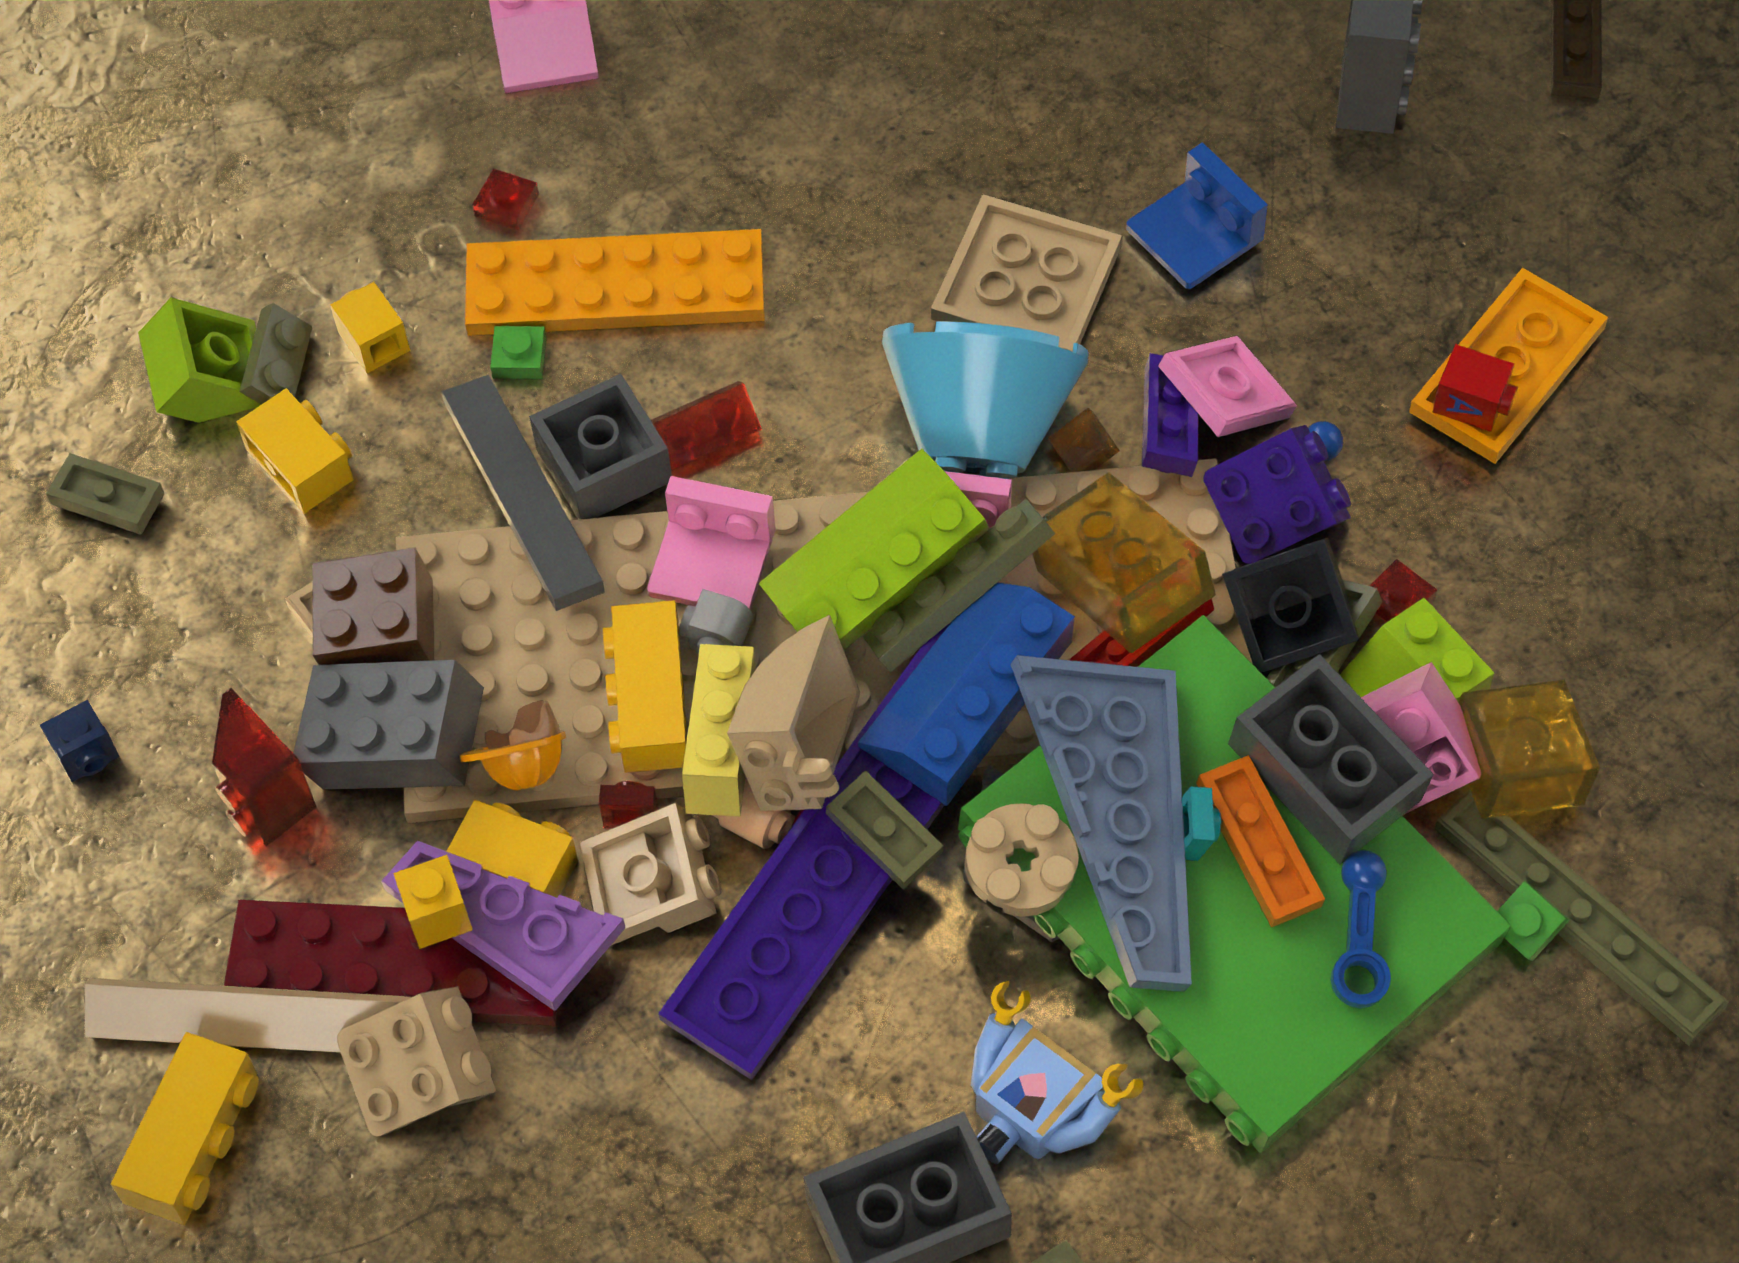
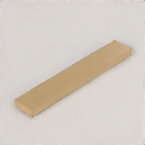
M90 978L84 984L85 1037L180 1043L185 1032L227 1046L340 1052L337 1044V1035L342 1029L411 997Z

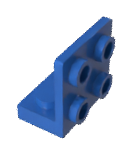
M1202 142L1187 152L1185 182L1127 220L1126 230L1186 289H1191L1263 241L1268 204Z

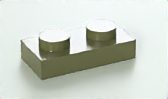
M275 303L262 308L240 392L261 405L285 388L295 397L313 326Z
M71 453L67 456L46 492L51 505L138 534L143 533L165 494L160 482Z
M866 770L826 806V815L903 890L943 853L944 845Z

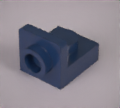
M88 700L40 724L45 737L71 782L83 776H91L102 771L109 762L120 757L110 735L101 724Z

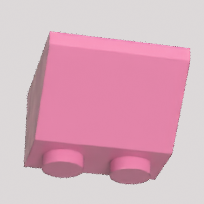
M489 0L505 93L599 78L586 0Z

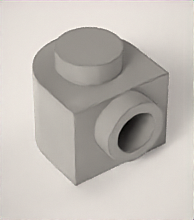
M702 589L696 607L688 605L685 609L679 628V635L689 638L690 649L696 650L698 654L700 644L743 646L754 616L752 611L742 602Z

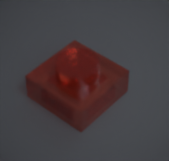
M493 168L472 204L474 216L518 231L539 195L537 182Z
M1398 559L1369 585L1378 589L1383 601L1375 614L1386 622L1422 598H1425L1432 604L1437 594L1435 587Z
M621 781L616 785H600L599 808L603 827L613 829L659 810L655 786H645L637 781Z

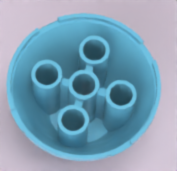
M936 321L935 332L913 333L914 323L898 324L886 328L883 331L882 345L918 451L923 448L947 472L978 473L979 476L1003 479L1016 478L1018 473L1024 472L1088 363V350L1084 346L1073 343V351L1058 347L1059 336L1028 329Z

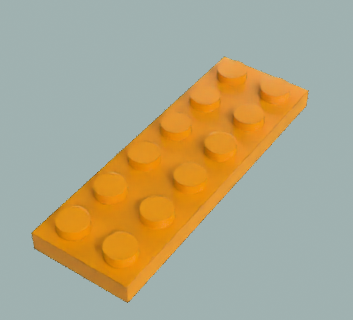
M761 229L467 243L465 326L468 336L493 335L495 326H544L545 332L765 321Z

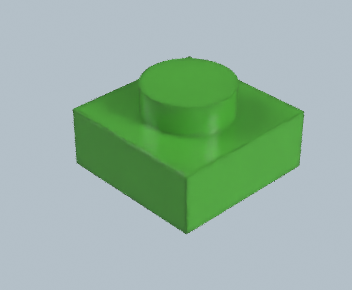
M544 326L494 327L490 365L493 379H543L546 348Z
M1526 881L1517 888L1497 911L1511 925L1504 938L1531 961L1542 952L1570 921L1569 918Z

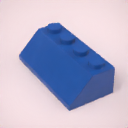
M997 582L950 623L859 740L858 747L948 806L1025 704L1011 667L1014 658L1019 655L1059 659L1072 643L1075 616L1030 587Z

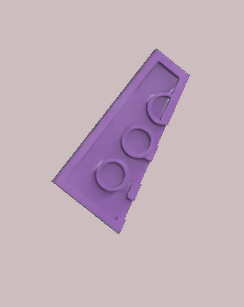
M417 841L381 881L384 890L403 903L393 873L448 855L473 931L458 935L452 939L554 1011L625 929L623 918L607 912L604 915L581 907V903L560 894L557 898L530 888L528 882L510 875L507 879L483 870L481 864Z

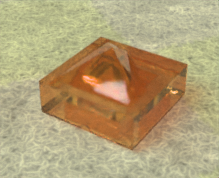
M1089 408L1048 438L1070 472L1095 470L1120 451L1095 413Z

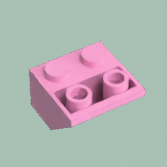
M1432 662L1361 697L1434 774L1422 800L1406 813L1480 778L1481 770L1461 706Z

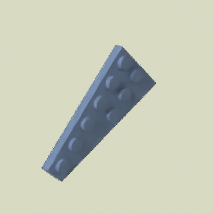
M1017 655L1012 661L1011 667L1129 987L1185 992L1192 985L1176 671Z

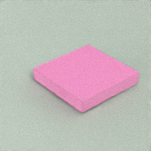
M1238 336L1165 353L1158 365L1217 437L1288 419L1297 407L1291 397Z

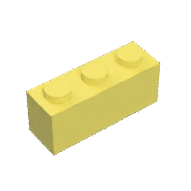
M700 644L682 771L686 814L741 816L745 774L727 732L743 688L756 670L754 647Z

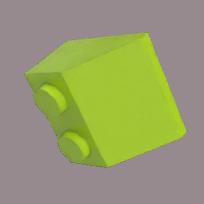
M171 297L138 332L156 412L200 423L259 407L260 403L240 392L256 331L255 321Z
M1422 598L1382 625L1342 671L1340 676L1360 697H1363L1432 662L1460 704L1464 718H1466L1486 704L1494 672L1425 598Z

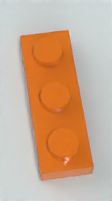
M1247 755L1200 774L1196 784L1198 787L1212 788L1213 808L1218 809L1221 815V832L1271 928L1321 908L1325 897L1250 756Z

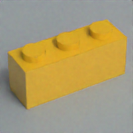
M672 600L611 606L612 627H603L605 659H614L615 673L605 675L608 706H617L618 721L608 722L611 754L621 753L625 773L683 768L687 742V726L676 602Z
M185 1032L111 1182V1186L123 1204L182 1225L186 1224L193 1209L198 1210L202 1206L209 1191L210 1179L208 1176L217 1158L222 1159L229 1151L234 1138L233 1124L241 1108H247L251 1104L258 1088L257 1072L247 1052Z

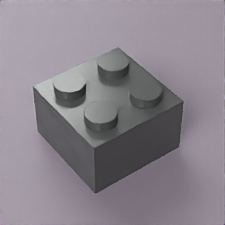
M618 374L529 416L536 450L578 520L597 518L668 484L670 476H672L668 447L622 374Z

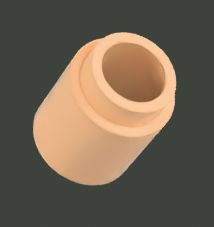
M745 778L741 816L712 815L719 819L721 827L763 849H769L774 843L780 844L792 828V823L795 820V816L790 814L791 810L760 811L747 778Z

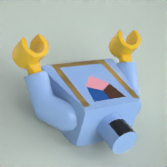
M1010 981L1000 983L992 991L991 1002L997 1013L989 1015L974 1053L971 1087L976 1094V1112L988 1123L976 1137L986 1159L994 1164H998L1015 1144L1033 1158L1040 1159L1050 1151L1063 1153L1094 1143L1121 1110L1120 1100L1135 1098L1143 1090L1142 1079H1133L1128 1084L1126 1090L1122 1091L1120 1089L1118 1078L1126 1070L1127 1064L1111 1065L1105 1070L1103 1076L1100 1077L1023 1018L1015 1025L1012 1021L1013 1016L1028 1008L1031 996L1028 990L1022 991L1016 1007L1008 1006L1004 1000V994L1009 987Z

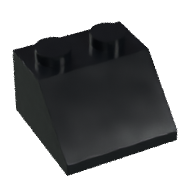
M1328 538L1222 573L1252 663L1261 673L1359 641L1346 589Z

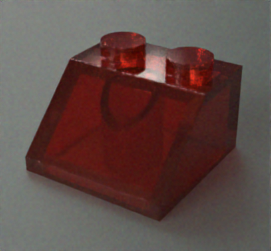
M232 688L228 689L222 694L212 758L213 767L220 781L215 786V790L229 807L225 813L235 828L244 837L253 833L267 847L317 806L297 756Z

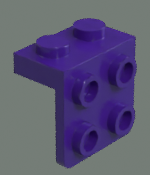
M1307 425L1291 428L1208 469L1204 474V483L1244 563L1251 564L1260 561L1309 536L1351 518L1347 507L1351 505L1347 490L1338 478L1332 479L1324 460L1328 459L1326 447L1318 433L1315 431L1310 433Z

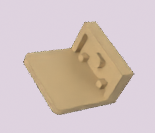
M458 986L420 993L346 1027L338 1033V1047L367 1128L373 1136L386 1135L447 1107L479 1100L496 1092L491 1078L490 1062L481 1051L471 1023V1010L462 998Z

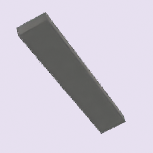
M489 374L442 391L443 401L555 611L605 593L601 576Z

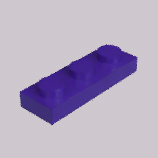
M1150 353L1144 374L1142 467L1156 469L1164 473H1175L1192 477L1198 462V413L1159 368L1158 365L1163 356Z

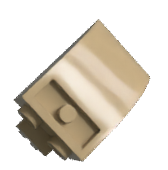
M830 615L795 633L781 643L759 664L743 688L729 726L728 737L760 811L822 809L825 797H831L839 790V784L833 773L860 695V690Z

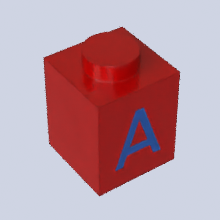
M1455 344L1439 381L1432 412L1491 432L1498 414L1508 416L1518 390V386L1510 384L1514 363Z

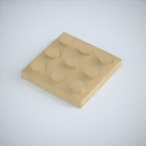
M982 195L932 304L931 320L992 324L1043 332L1059 336L1058 347L1073 351V343L1080 344L1120 252L1122 235Z

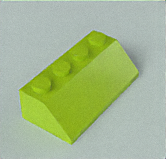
M921 448L758 584L797 632L830 615L843 650H845L870 630L881 615L894 610L911 596L920 582L928 577L935 576L954 560L956 553L964 545L975 542L990 528L985 518L954 481Z

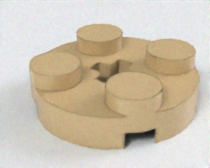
M1022 803L1005 805L989 812L974 824L965 853V872L972 890L985 903L988 900L993 905L1003 908V913L1012 916H1034L1049 911L1064 898V894L1071 887L1077 871L1079 860L1078 848L1071 830L1059 819L1057 812L1052 807L1044 804L1033 806ZM1023 848L1026 852H1032L1036 857L1031 860L1030 870L1021 871L1018 864H1008L1006 858L1012 856L1014 849Z

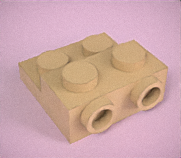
M677 803L663 807L580 842L594 912L601 915L607 912L624 919L625 929L612 945L655 927H660L669 933L717 914L713 898L721 895V884L712 866L709 864L705 865L702 849L710 846L708 830L700 817L686 814L685 809Z

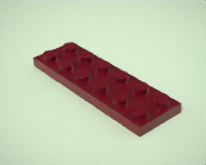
M238 900L224 986L407 997L458 986L462 998L471 1010L472 1022L555 1026L557 1009L554 1011L454 939L450 938L419 949L406 910L403 907Z

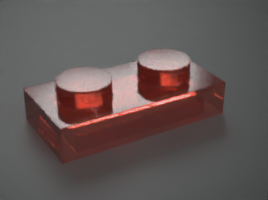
M740 381L651 420L668 447L671 470L762 430L746 387Z

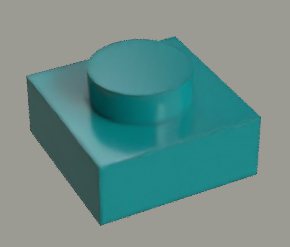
M1190 786L1182 796L1185 860L1199 861L1209 847L1219 838L1221 815L1218 809L1213 808L1212 788Z

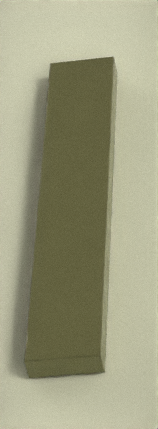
M1474 786L1437 819L1434 829L1510 894H1513L1526 881L1570 919L1558 935L1688 1046L1726 1009L1729 1003L1728 1000Z

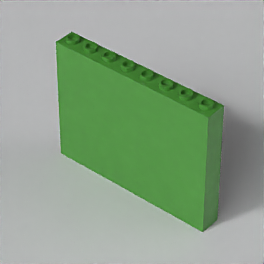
M1204 615L1138 666L1176 671L1182 796L1190 786L1198 787L1196 783L1200 774L1240 759L1239 755L1228 745L1236 718L1275 688ZM1041 745L961 808L958 824L960 832L958 835L965 848H967L973 826L979 819L999 807L1010 804L1022 803L1033 806L1044 804L1050 806L1057 812L1059 819L1072 832ZM1267 786L1266 788L1325 897V901L1321 908L1271 928L1220 830L1218 840L1209 847L1199 861L1185 860L1192 985L1185 992L1129 987L1079 848L1077 871L1071 887L1064 894V898L1049 911L1033 916L1037 925L1046 935L1051 938L1058 936L1072 951L1070 953L1071 959L1082 974L1090 979L1096 977L1110 992L1108 997L1114 1008L1124 1018L1128 1020L1134 1018L1148 1033L1147 1040L1153 1050L1166 1061L1173 1059L1187 1074L1185 1079L1192 1092L1205 1103L1212 1101L1226 1116L1225 1124L1231 1134L1244 1145L1251 1143L1260 1154L1501 944L1511 927L1464 877L1401 816L1360 849L1374 852L1380 856L1387 870L1385 883L1376 892L1372 951L1379 954L1386 961L1391 975L1390 986L1382 999L1373 1006L1355 1008L1346 1005L1336 996L1331 985L1332 969L1338 959L1346 953L1350 890L1342 880L1341 869L1343 863L1340 865ZM1023 848L1014 849L1013 855L1006 858L1008 864H1018L1021 871L1030 870L1031 860L1036 857L1032 852H1026ZM1352 966L1345 970L1344 981L1352 992L1367 994L1373 991L1374 978L1366 968Z

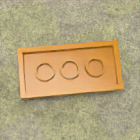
M1522 267L1458 344L1514 363L1510 384L1518 386V390L1509 415L1506 416L1499 413L1492 431L1489 432L1432 412L1438 384L1450 355L1413 398L1409 413L1496 464L1603 332L1608 317Z

